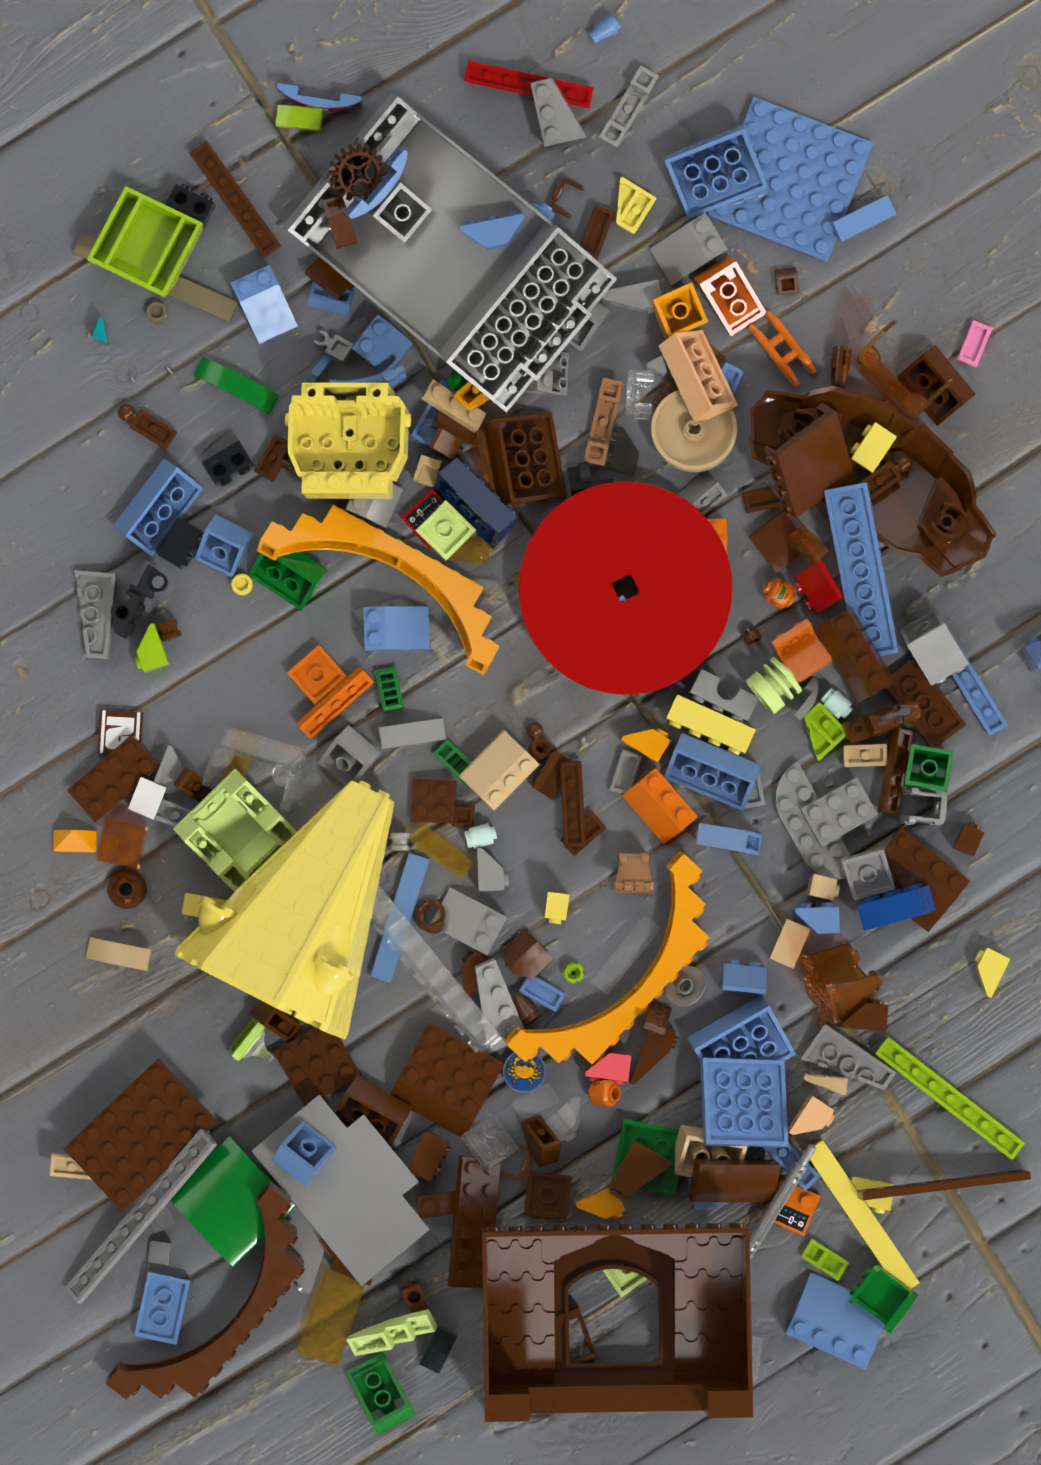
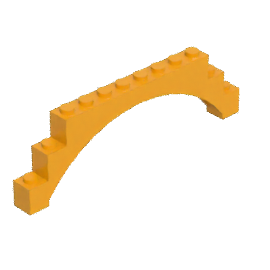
M335 505L331 507L322 523L318 522L314 517L302 513L292 531L287 530L283 525L271 522L260 539L257 551L274 561L280 556L309 550L344 551L383 562L416 581L441 605L451 619L464 646L467 657L465 665L485 675L500 646L491 639L482 637L492 616L488 615L484 610L474 607L484 589L476 581L462 576L458 571L451 570L442 565L438 560L431 559L421 551L411 548L401 540L389 536L383 530L369 525L363 519L357 518L349 514L345 509L338 508Z
M679 851L665 866L670 872L671 881L669 920L658 953L643 977L618 1002L605 1011L584 1021L564 1027L542 1030L522 1029L517 1026L504 1042L525 1062L528 1059L532 1060L538 1054V1048L542 1047L558 1063L567 1060L572 1054L571 1050L573 1048L591 1064L599 1062L605 1055L604 1051L619 1041V1035L624 1030L627 1031L633 1026L634 1019L639 1014L642 1015L649 1008L648 1004L654 998L657 999L661 996L668 982L672 983L678 977L679 970L683 966L687 967L692 962V956L707 946V940L710 937L692 921L693 918H698L704 912L703 907L706 904L688 888L690 884L694 885L700 879L702 870L684 853Z

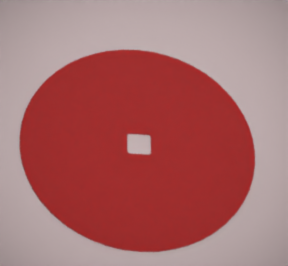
M638 482L606 483L588 488L566 499L538 526L529 541L521 564L519 576L520 608L528 633L538 650L555 669L567 678L582 686L604 693L618 695L648 693L667 687L686 677L715 648L727 624L731 609V567L717 532L707 518L688 501L673 492L650 484ZM627 575H631L639 590V594L621 602L612 583Z

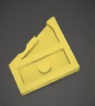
M621 177L616 225L635 235L657 198L624 177Z

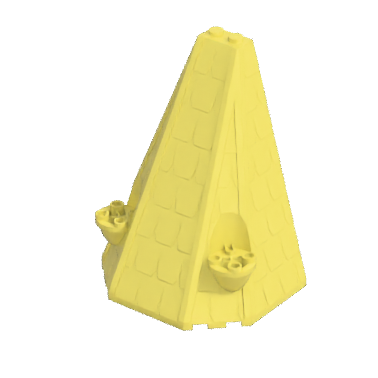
M351 780L253 873L223 905L204 896L198 903L201 905L198 917L199 926L178 945L174 955L291 1015L294 1010L293 1016L345 1040L349 1033L392 819L394 802L389 799L390 794L380 789L378 792L370 790L372 786L360 780L358 784Z

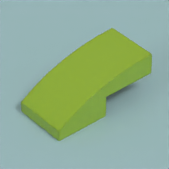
M278 105L275 126L278 128H296L302 131H321L324 110Z
M811 1239L801 1255V1258L837 1281L841 1280L851 1264L814 1239Z

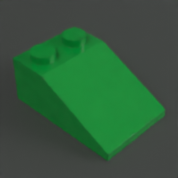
M384 1352L345 1372L377 1435L416 1415Z

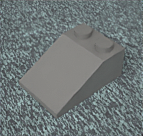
M704 213L652 247L650 252L670 285L673 286L725 255L728 249L707 214Z
M450 887L441 903L445 909L444 926L441 932L488 955L507 917ZM438 909L432 922L439 919L441 915L440 909Z

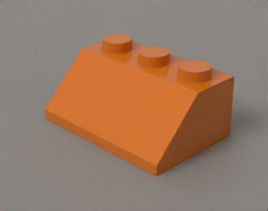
M655 767L621 795L663 844L680 833L698 817Z

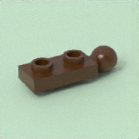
M129 404L120 406L118 410V416L121 420L133 421L130 425L131 429L164 450L168 449L178 433L142 409L136 414L133 406Z
M900 455L896 459L895 465L888 461L859 483L868 482L870 498L873 500L903 478L899 472L909 471L912 467V460L907 455Z

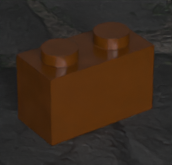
M425 1130L408 1168L411 1173L430 1182L433 1177L437 1179L442 1168L439 1166L441 1158L446 1159L451 1148L447 1146L449 1140Z

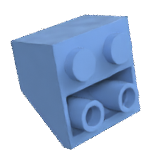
M812 903L797 904V908H792L793 914L815 934L840 933L839 907H834V903H819V908H812Z

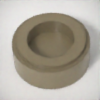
M154 301L147 306L146 315L151 322L162 323L168 316V309L162 302Z

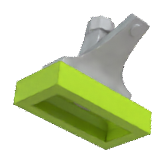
M254 1017L227 1050L237 1061L242 1058L246 1059L250 1056H257L267 1062H271L275 1057L265 1047V1027Z

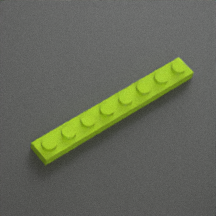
M888 1036L874 1053L1009 1159L1013 1160L1025 1145L1021 1139Z

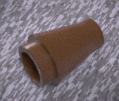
M518 993L512 998L521 1022H524L526 1026L540 1017L539 1009L527 1000L522 993Z

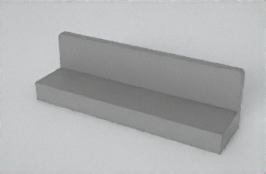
M704 471L683 489L678 496L688 501L705 515L725 498L727 494L718 481L707 471Z

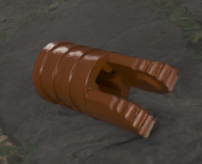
M833 346L830 380L833 386L838 387L846 383L852 348Z

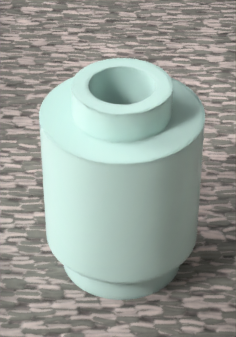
M833 688L821 699L824 703L823 706L837 719L840 717L845 719L853 710L850 707L853 703L841 692L835 691Z
M489 823L471 827L468 831H464L468 848L474 847L476 849L494 844L493 839H497L494 826L490 827Z

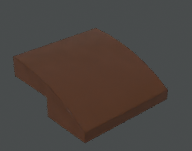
M783 511L748 536L775 573L810 548Z

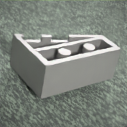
M553 77L530 83L545 147L587 137L586 132L583 130Z

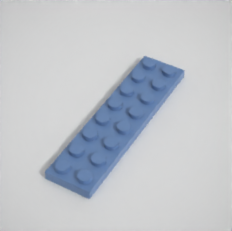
M868 482L824 490L846 609L853 608L880 656L899 653Z

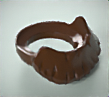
M430 900L424 902L420 907L414 908L413 920L418 927L432 934L441 932L444 926L445 909L439 902ZM430 906L438 907L441 911L439 919L431 924L424 922L426 909Z

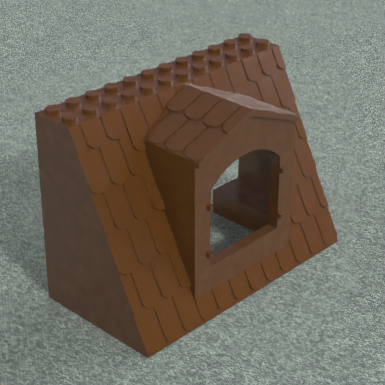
M740 1222L729 1223L730 1227H722L721 1223H707V1227H700L699 1223H686L685 1228H678L677 1224H663V1228H655L654 1224H641V1228H633L632 1224H620L619 1228L610 1225H597V1229H589L588 1225H575V1229L566 1230V1225L553 1226V1230H544V1226H531V1230H522V1226H509V1231H500V1227L497 1226L486 1227V1231H482L485 1422L530 1421V1414L661 1411H704L708 1418H753L749 1228L744 1227V1223ZM606 1269L631 1271L653 1282L658 1287L659 1362L570 1364L568 1289L581 1278L596 1271ZM565 1313V1322L555 1326V1316ZM566 1364V1369L556 1372L555 1367Z

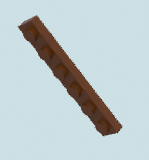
M206 141L191 151L190 155L262 257H267L281 247L276 237L210 144Z

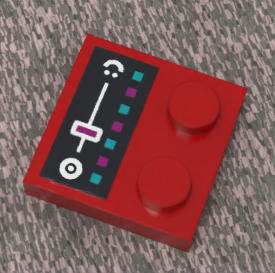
M433 489L401 517L429 550L432 547L415 530L444 502Z

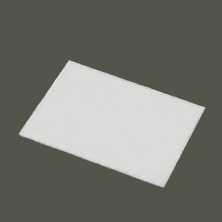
M140 777L128 809L154 820L166 787Z

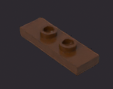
M597 205L593 209L580 246L596 260H598L615 212Z

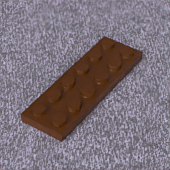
M459 1156L448 1286L483 1288L482 1231H486V1227H494L496 1225L501 1158Z

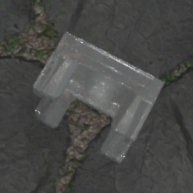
M628 371L625 418L651 419L652 404L635 403V401H639L640 388L636 387L652 388L654 371Z

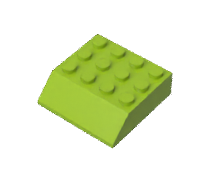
M125 186L87 261L165 298L175 286L203 232V223Z

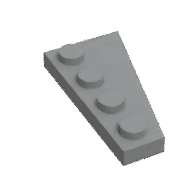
M74 570L78 586L77 594L81 607L80 615L84 628L83 636L86 657L110 660L113 630L111 608L116 599L118 574Z
M494 958L474 966L488 1054L507 1046L504 1040L517 1026L524 1029Z
M824 1023L801 1057V1060L839 1072V1074L858 1079V1081L882 1090L886 1089L897 1073L896 1070L826 1023Z

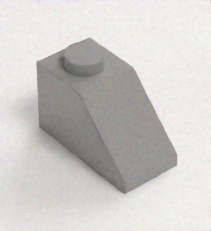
M477 848L479 891H504V886H509L508 873H504V868L482 848Z

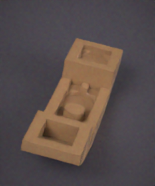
M607 378L602 379L583 462L601 466L605 465L624 382Z

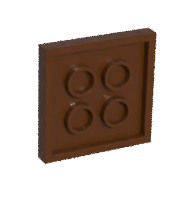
M317 1027L273 1052L304 1107L318 1095L324 1098L353 1081L356 1075L362 1076L341 1038L326 1033Z

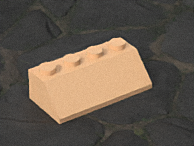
M703 330L675 333L659 345L662 356L694 421L708 420L738 406Z

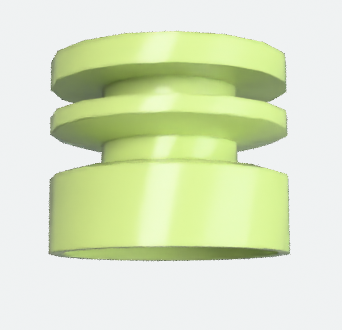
M773 657L769 660L774 668L773 670L764 664L762 667L767 674L765 677L756 671L745 682L752 692L759 697L762 704L772 714H775L785 706L781 698L783 694L792 700L794 696L789 689L791 688L796 694H799L802 689L789 668Z

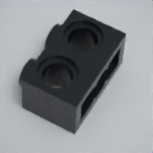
M175 184L165 205L202 222L203 229H205L215 208V204L212 202L213 198L204 193H201V195L194 193V189L188 185L182 184L179 186ZM180 195L187 197V201L182 205L176 203V198ZM200 204L205 205L206 211L204 213H195L196 206Z
M240 441L233 443L202 462L215 485H221L222 487L233 481L232 477L239 474L242 476L251 471L250 467L253 465ZM240 454L244 456V461L241 465L233 464L232 460L235 455ZM219 465L224 466L226 469L222 476L214 474V469Z

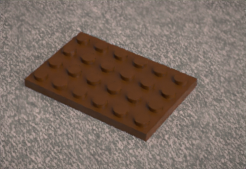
M158 1058L63 1149L123 1212L169 1169L172 1161L200 1129L208 1132L218 1120Z

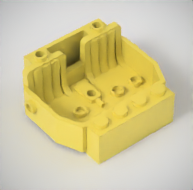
M302 383L301 395L291 396L289 413L285 414V425L288 426V454L298 477L302 480V494L307 499H392L393 481H397L408 459L409 427H411V414H409L401 398L395 396V391L389 383ZM335 397H346V400H337ZM349 430L354 431L351 437L347 436V431ZM337 462H342L340 469L335 468ZM363 462V468L357 469V463Z

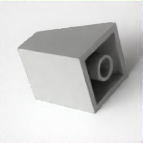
M937 608L900 629L906 645L931 686L942 683L948 676L961 672L965 669V666L969 665Z

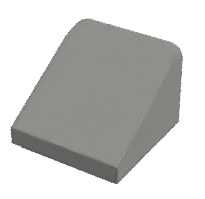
M150 1240L148 1262L169 1265L172 1242Z

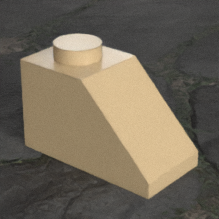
M811 874L806 895L833 901L834 897H838L840 885L837 884L838 879Z

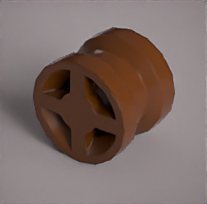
M172 619L156 626L161 631L162 642L182 636L181 631L177 628V619Z

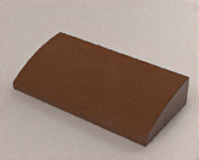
M694 1159L689 1201L771 1202L778 1185L781 1165L776 1160Z

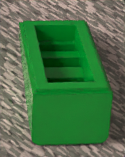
M396 666L375 670L383 713L403 709L404 703ZM393 673L392 678L381 680V675ZM395 682V686L385 688L382 686L384 683ZM392 690L397 692V694L384 696V692ZM398 698V702L386 704V700Z
M447 738L432 754L466 785L458 775L471 761ZM451 747V752L443 758L442 755ZM457 753L458 756L449 764L448 761ZM462 760H464L465 762L457 770H455L454 768Z

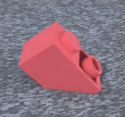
M609 1052L599 1062L585 1071V1076L589 1077V1081L603 1078L614 1080L617 1085H623V1081L628 1082L631 1055Z

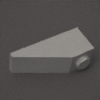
M654 280L610 289L599 301L639 312L647 311V314H654L655 310L652 299L661 296L659 281Z

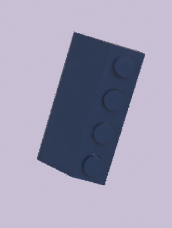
M455 458L438 473L433 490L444 501L446 500L476 529L475 532L494 549L515 524L517 517L513 509L509 506L506 507L501 502L500 497L494 491L491 492L486 487L485 482L480 477H476L470 471L469 466L458 458Z

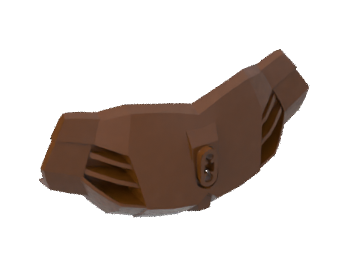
M828 386L811 390L803 395L767 390L750 409L751 435H749L751 456L753 459L768 466L764 446L767 445L776 450L818 419L816 407L821 403L837 411L849 458L852 456L849 452L856 442L860 444L864 436L861 434L868 424L872 426L876 422L897 436L881 460L883 465L888 461L895 465V461L900 455H907L912 460V467L909 471L899 472L903 478L871 500L878 540L896 553L920 558L941 577L963 570V567L987 556L991 542L996 537V532L976 505V489L971 471L954 455V451L924 424L917 425L909 418L898 413L897 407L860 392L854 393L837 386ZM850 460L854 475L839 487L858 484L872 473ZM824 497L819 502L826 504V498Z

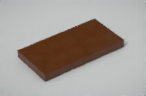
M914 657L891 673L895 682L887 686L885 690L896 704L905 701L909 702L911 706L909 707L910 711L914 715V721L911 724L928 747L936 748L966 725L936 684L931 686Z

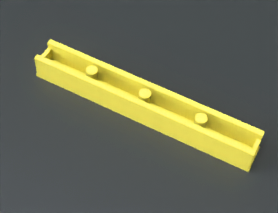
M821 1139L813 1144L817 1149L810 1159L811 1163L880 1265L910 1289L918 1285L920 1282L865 1201L858 1199L856 1188L825 1142Z

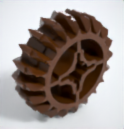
M357 143L354 150L353 146L349 144V152L341 148L340 152L343 155L341 157L338 154L334 155L338 159L337 163L330 162V165L335 167V170H329L328 173L335 175V177L330 178L329 181L331 183L337 182L333 189L335 191L341 189L338 194L340 197L347 193L346 200L348 201L352 199L353 195L354 200L357 196L359 198L362 196V199L365 201L367 194L369 193L370 195L378 183L383 180L380 177L387 175V172L380 170L385 168L386 164L378 163L383 157L381 155L374 157L377 150L372 149L369 152V145H365L362 150L361 144ZM353 156H366L358 164H352L347 161ZM370 162H372L374 167L373 179L367 175ZM343 166L349 172L345 185L341 177ZM350 166L357 170H360L362 168V171L360 172H362V176H364L365 179L359 176L354 177V171L350 168ZM360 181L368 185L361 190L350 189L352 185L355 186Z

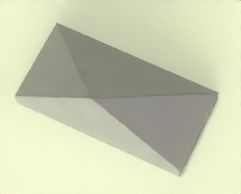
M170 745L166 749L154 783L161 786L176 780L183 771L175 748Z

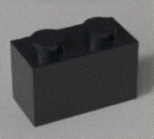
M179 518L160 549L158 556L182 570L183 566L187 567L191 562L193 556L190 554L194 547L199 548L203 532Z

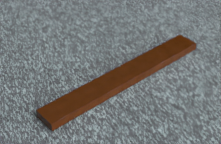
M1021 1169L862 1189L857 1191L858 1199L864 1201L1031 1180V1175L1029 1171Z

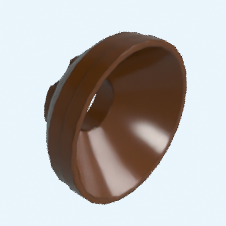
M121 870L115 873L109 880L107 892L110 900L117 907L130 909L138 906L145 899L147 886L144 878L139 873L133 870ZM123 883H129L132 886V892L128 896L120 893L119 888Z

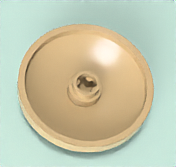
M679 390L672 392L660 402L654 412L651 423V437L658 454L669 465L687 472H702L718 466L732 451L737 436V421L732 409L708 420L694 421Z

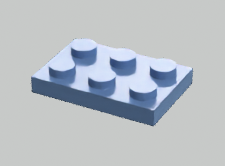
M148 1271L134 1336L177 1345L191 1280Z

